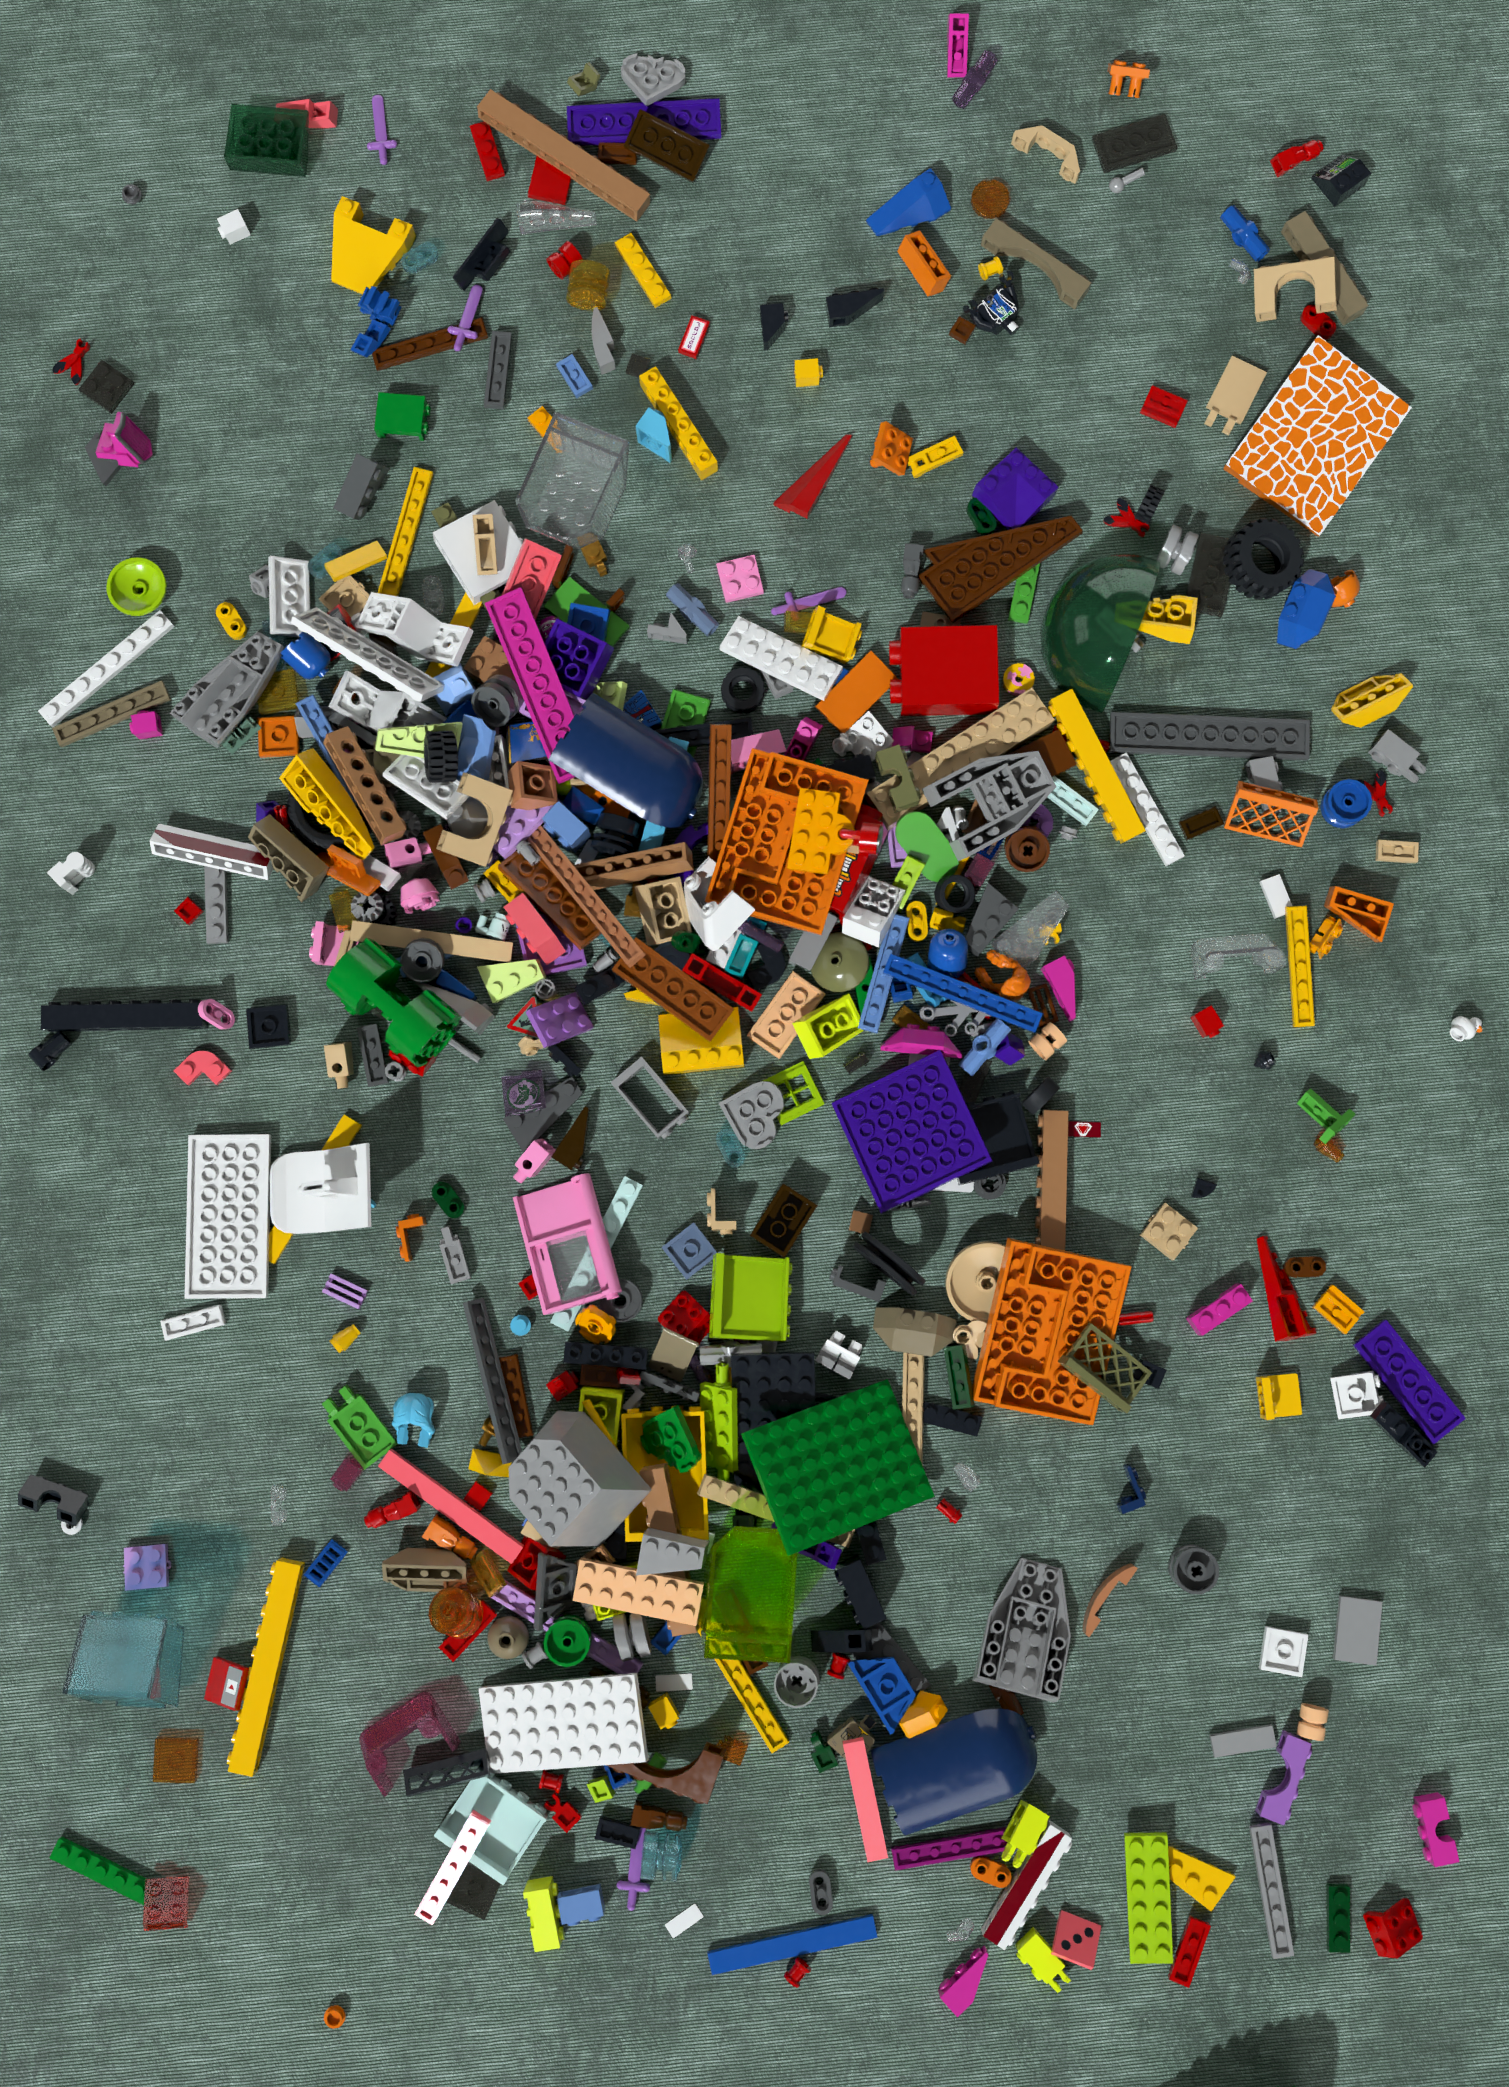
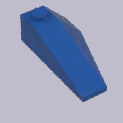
M930 168L913 179L867 218L866 222L876 236H881L899 231L900 228L910 225L913 227L921 222L935 221L949 212L951 207L941 181Z

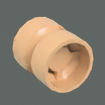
M1049 1022L1041 1029V1034L1034 1035L1028 1042L1042 1059L1047 1060L1054 1054V1049H1060L1067 1042V1039L1053 1023ZM1045 1037H1048L1053 1043L1051 1044Z
M1302 1703L1299 1716L1303 1720L1299 1721L1296 1734L1304 1738L1324 1741L1326 1730L1323 1724L1327 1723L1329 1710L1320 1706Z

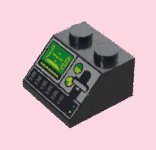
M1341 155L1314 174L1311 179L1332 205L1336 207L1364 187L1372 173L1359 158Z

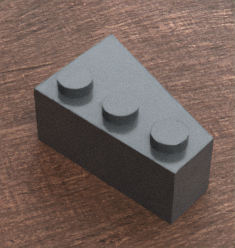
M356 453L333 509L353 519L361 520L365 516L369 504L390 468L369 457Z

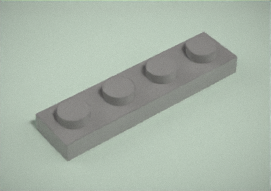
M204 866L206 943H229L227 871Z

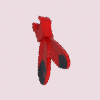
M81 338L77 340L73 353L58 361L52 369L54 374H60L71 367V380L75 385H78L82 379L81 358L90 350L88 342H86L84 347H81L83 344Z
M1118 498L1117 508L1122 516H1107L1103 519L1104 523L1112 527H1131L1140 537H1144L1145 532H1142L1140 529L1145 528L1148 531L1150 526L1137 519L1135 520V516L1128 503L1122 498Z
M1382 770L1377 772L1375 788L1364 780H1357L1370 791L1372 800L1376 801L1379 815L1381 817L1385 815L1383 808H1387L1388 813L1391 814L1393 808L1384 798L1386 792L1385 773Z

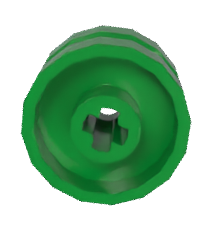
M571 1614L560 1616L552 1622L545 1634V1653L558 1666L570 1667L577 1665L583 1661L589 1652L592 1642L591 1629L587 1622L579 1616ZM566 1638L571 1640L570 1644L565 1642Z

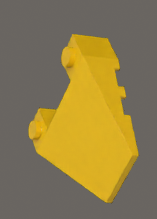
M342 196L334 211L331 281L363 295L366 287L369 289L371 286L377 287L389 270L392 271L396 267V263L409 253L416 234L412 224L394 218L387 234L360 224L364 216L360 203Z

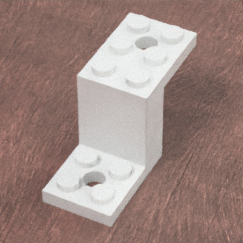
M371 592L355 626L363 632L389 637L417 659L458 667L474 632L469 627L440 622L410 598Z
M349 671L344 672L328 706L376 735L378 729L417 726L424 725L425 723L427 725L441 724L447 719L423 703L413 700L411 696L404 692L381 691ZM354 693H356L359 698L356 704H353L351 700V697Z

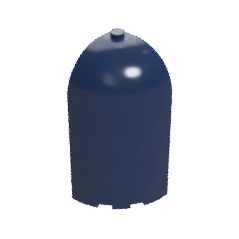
M592 693L582 705L584 709L579 715L576 714L568 725L571 730L567 731L563 738H560L548 760L651 823L675 828L682 826L688 818L693 819L698 810L695 806L703 790V777L700 767L692 755L597 694Z
M986 1709L940 1724L912 1738L905 1737L871 1750L877 1777H882L886 1788L882 1792L888 1807L893 1805L897 1814L894 1816V1819L904 1836L1007 1800L1021 1792L1032 1779L1036 1769L1037 1750L1034 1739L1037 1736L1033 1726H1029L1026 1720L1017 1712L1007 1709Z

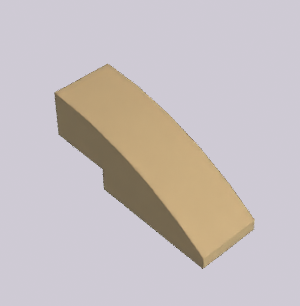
M472 515L477 574H498L493 515Z

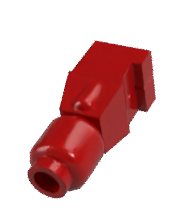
M1311 140L1301 146L1291 147L1278 153L1270 160L1277 178L1303 161H1310L1318 157L1320 152L1323 151V144L1320 140Z
M410 1490L402 1498H397L384 1507L379 1506L368 1511L367 1515L364 1516V1522L368 1528H378L387 1524L388 1521L400 1520L417 1512L421 1505L416 1494Z

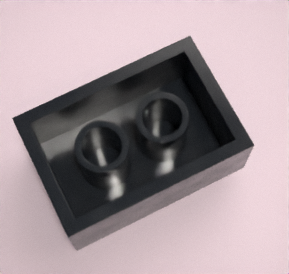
M857 1554L836 1565L837 1570L834 1571L839 1586L844 1585L846 1589L843 1590V1595L848 1606L853 1605L854 1607L851 1611L857 1626L861 1624L863 1629H866L887 1619L859 1555Z

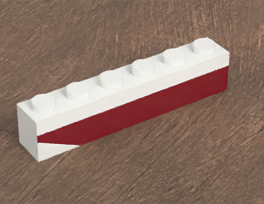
M163 824L157 825L150 839L152 854L265 880L269 879L274 869L269 857L265 858L255 845Z
M1049 1819L1046 1829L1038 1839L1036 1849L1031 1855H1026L1021 1866L1014 1873L1010 1884L1003 1891L981 1928L982 1935L1003 1950L1008 1945H1012L1016 1938L1015 1932L1027 1920L1026 1914L1029 1909H1033L1038 1902L1037 1896L1041 1890H1045L1048 1886L1049 1876L1052 1871L1055 1872L1059 1868L1060 1858L1063 1853H1067L1071 1848L1072 1838L1070 1834Z

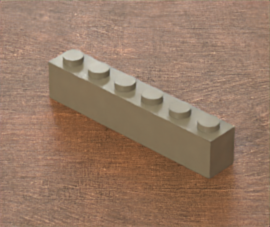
M1304 211L1288 220L1281 233L1300 261L1304 259L1316 260L1324 256L1335 257L1337 310L1334 313L1344 326L1363 315L1368 307L1365 296L1361 295L1355 281L1349 277L1345 266L1339 262L1335 251L1329 247L1323 233L1319 232L1315 226L1313 218Z

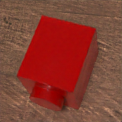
M1212 1005L1190 1017L1202 1038L1209 1036L1211 1039L1221 1033L1219 1029L1224 1026Z

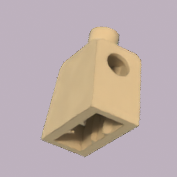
M342 1042L324 1045L328 1077H335L336 1089L348 1088L347 1076L354 1074L352 1043ZM338 1064H341L342 1070L338 1068Z

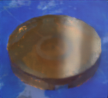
M997 180L981 181L972 192L971 205L977 215L986 219L1000 217L1009 206L1008 189Z

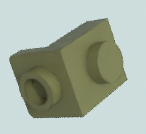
M588 62L585 64L583 72L568 78L567 84L578 96H582L596 90L600 74Z

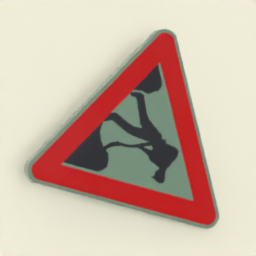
M532 996L506 1025L507 1029L539 1039L526 1014V1011L538 1006L537 997Z

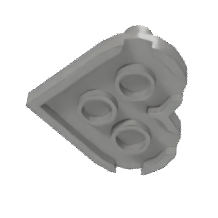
M635 53L623 60L621 77L646 107L675 92L686 83L685 68L677 59H674V61L664 60V57L654 59L650 55L647 58L638 56V53Z
M765 1081L754 1083L719 1103L742 1145L750 1149H761L767 1147L776 1137L777 1127L774 1119L781 1114L785 1103L782 1091L774 1083Z

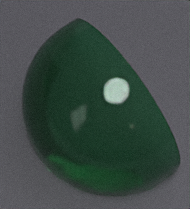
M1115 553L1100 556L1082 564L1071 572L1052 595L1045 610L1040 629L1043 661L1055 684L1064 692L1073 689L1080 705L1100 713L1105 709L1143 619L1159 572L1160 561L1131 553Z

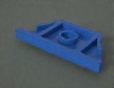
M892 1656L848 1661L849 1667L890 1735L893 1734L900 1719L906 1713L907 1707L916 1696L896 1660Z

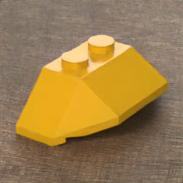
M1402 673L1395 674V676H1373L1339 693L1331 711L1343 723L1361 728L1395 711L1413 688V684Z

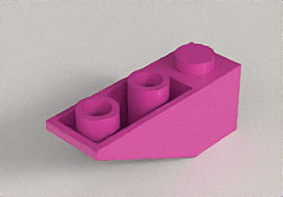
M808 717L803 718L784 755L805 761L823 725Z
M985 1946L974 1950L970 1955V1959L965 1964H960L956 1968L955 1974L950 1979L946 1978L939 1986L938 1993L940 1999L957 2017L974 2001L988 1958Z

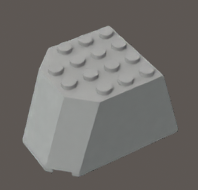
M556 1411L509 1467V1498L550 1547L600 1546L652 1490L585 1411Z

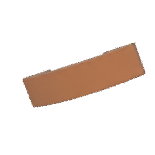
M1127 1564L1114 1571L1100 1584L1093 1594L1083 1621V1632L1088 1637L1091 1636L1101 1622V1619L1095 1615L1118 1581L1127 1585L1138 1568L1133 1564Z

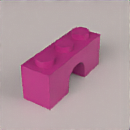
M1234 1284L1221 1293L1218 1299L1186 1317V1320L1197 1335H1205L1253 1302L1242 1284Z
M1438 1792L1413 1797L1415 1804L1412 1805L1415 1817L1419 1820L1420 1826L1417 1829L1420 1838L1424 1842L1425 1847L1422 1848L1425 1860L1434 1867L1460 1862L1455 1840L1449 1835L1437 1836L1435 1832L1436 1826L1440 1821L1450 1819L1445 1797Z

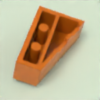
M1332 886L1329 888L1324 906L1374 942H1382L1394 903Z

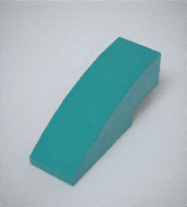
M751 916L747 918L724 971L743 978L768 924L767 922Z

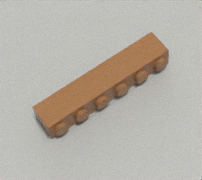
M685 842L574 865L593 890L694 870L692 851Z

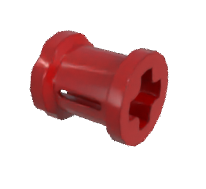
M833 1652L832 1656L834 1658L830 1669L827 1670V1674L838 1679H844V1671L847 1662L851 1658L844 1654Z
M543 1770L539 1789L544 1787L555 1790L559 1794L564 1774L556 1775Z
M797 1957L795 1964L789 1972L786 1971L784 1973V1977L792 1986L798 1988L805 1974L811 1972V1967L802 1958Z

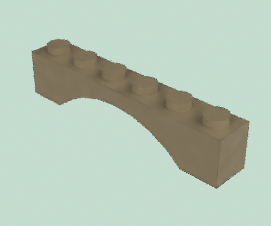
M996 218L984 233L981 242L983 248L995 256L1018 257L1039 267L1054 284L1059 299L1073 309L1078 307L1089 292L1091 282L1086 276L1079 275L1071 266L1057 260L1053 254L1047 253L1037 243H1032L1026 239L1021 232H1016L1006 222Z

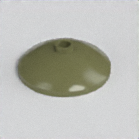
M842 932L831 933L811 969L812 975L820 986L829 991H850L864 980L868 972V951L861 940ZM835 957L839 959L837 964L833 963Z

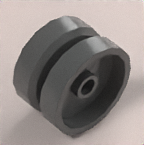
M494 675L476 689L472 695L471 702L478 718L483 719L484 723L490 726L499 727L505 725L519 712L524 699L518 684L505 675Z
M1184 1544L1177 1547L1170 1555L1168 1573L1171 1580L1182 1590L1191 1594H1204L1216 1585L1219 1578V1565L1209 1551L1195 1544Z

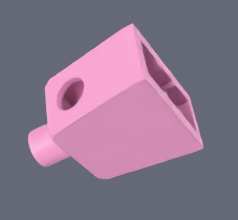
M416 838L384 844L388 865L395 871L422 863V855L432 853L427 842L418 844Z
M543 1138L534 1140L515 1163L518 1170L513 1174V1178L522 1184L527 1177L536 1176L552 1158L551 1156L556 1149Z

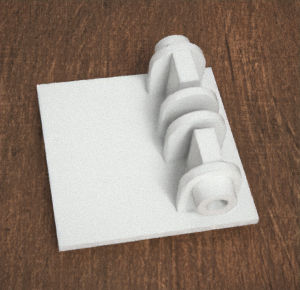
M870 711L845 732L847 739L853 745L851 751L854 755L870 754L871 761L875 759L877 751L890 748L894 742Z

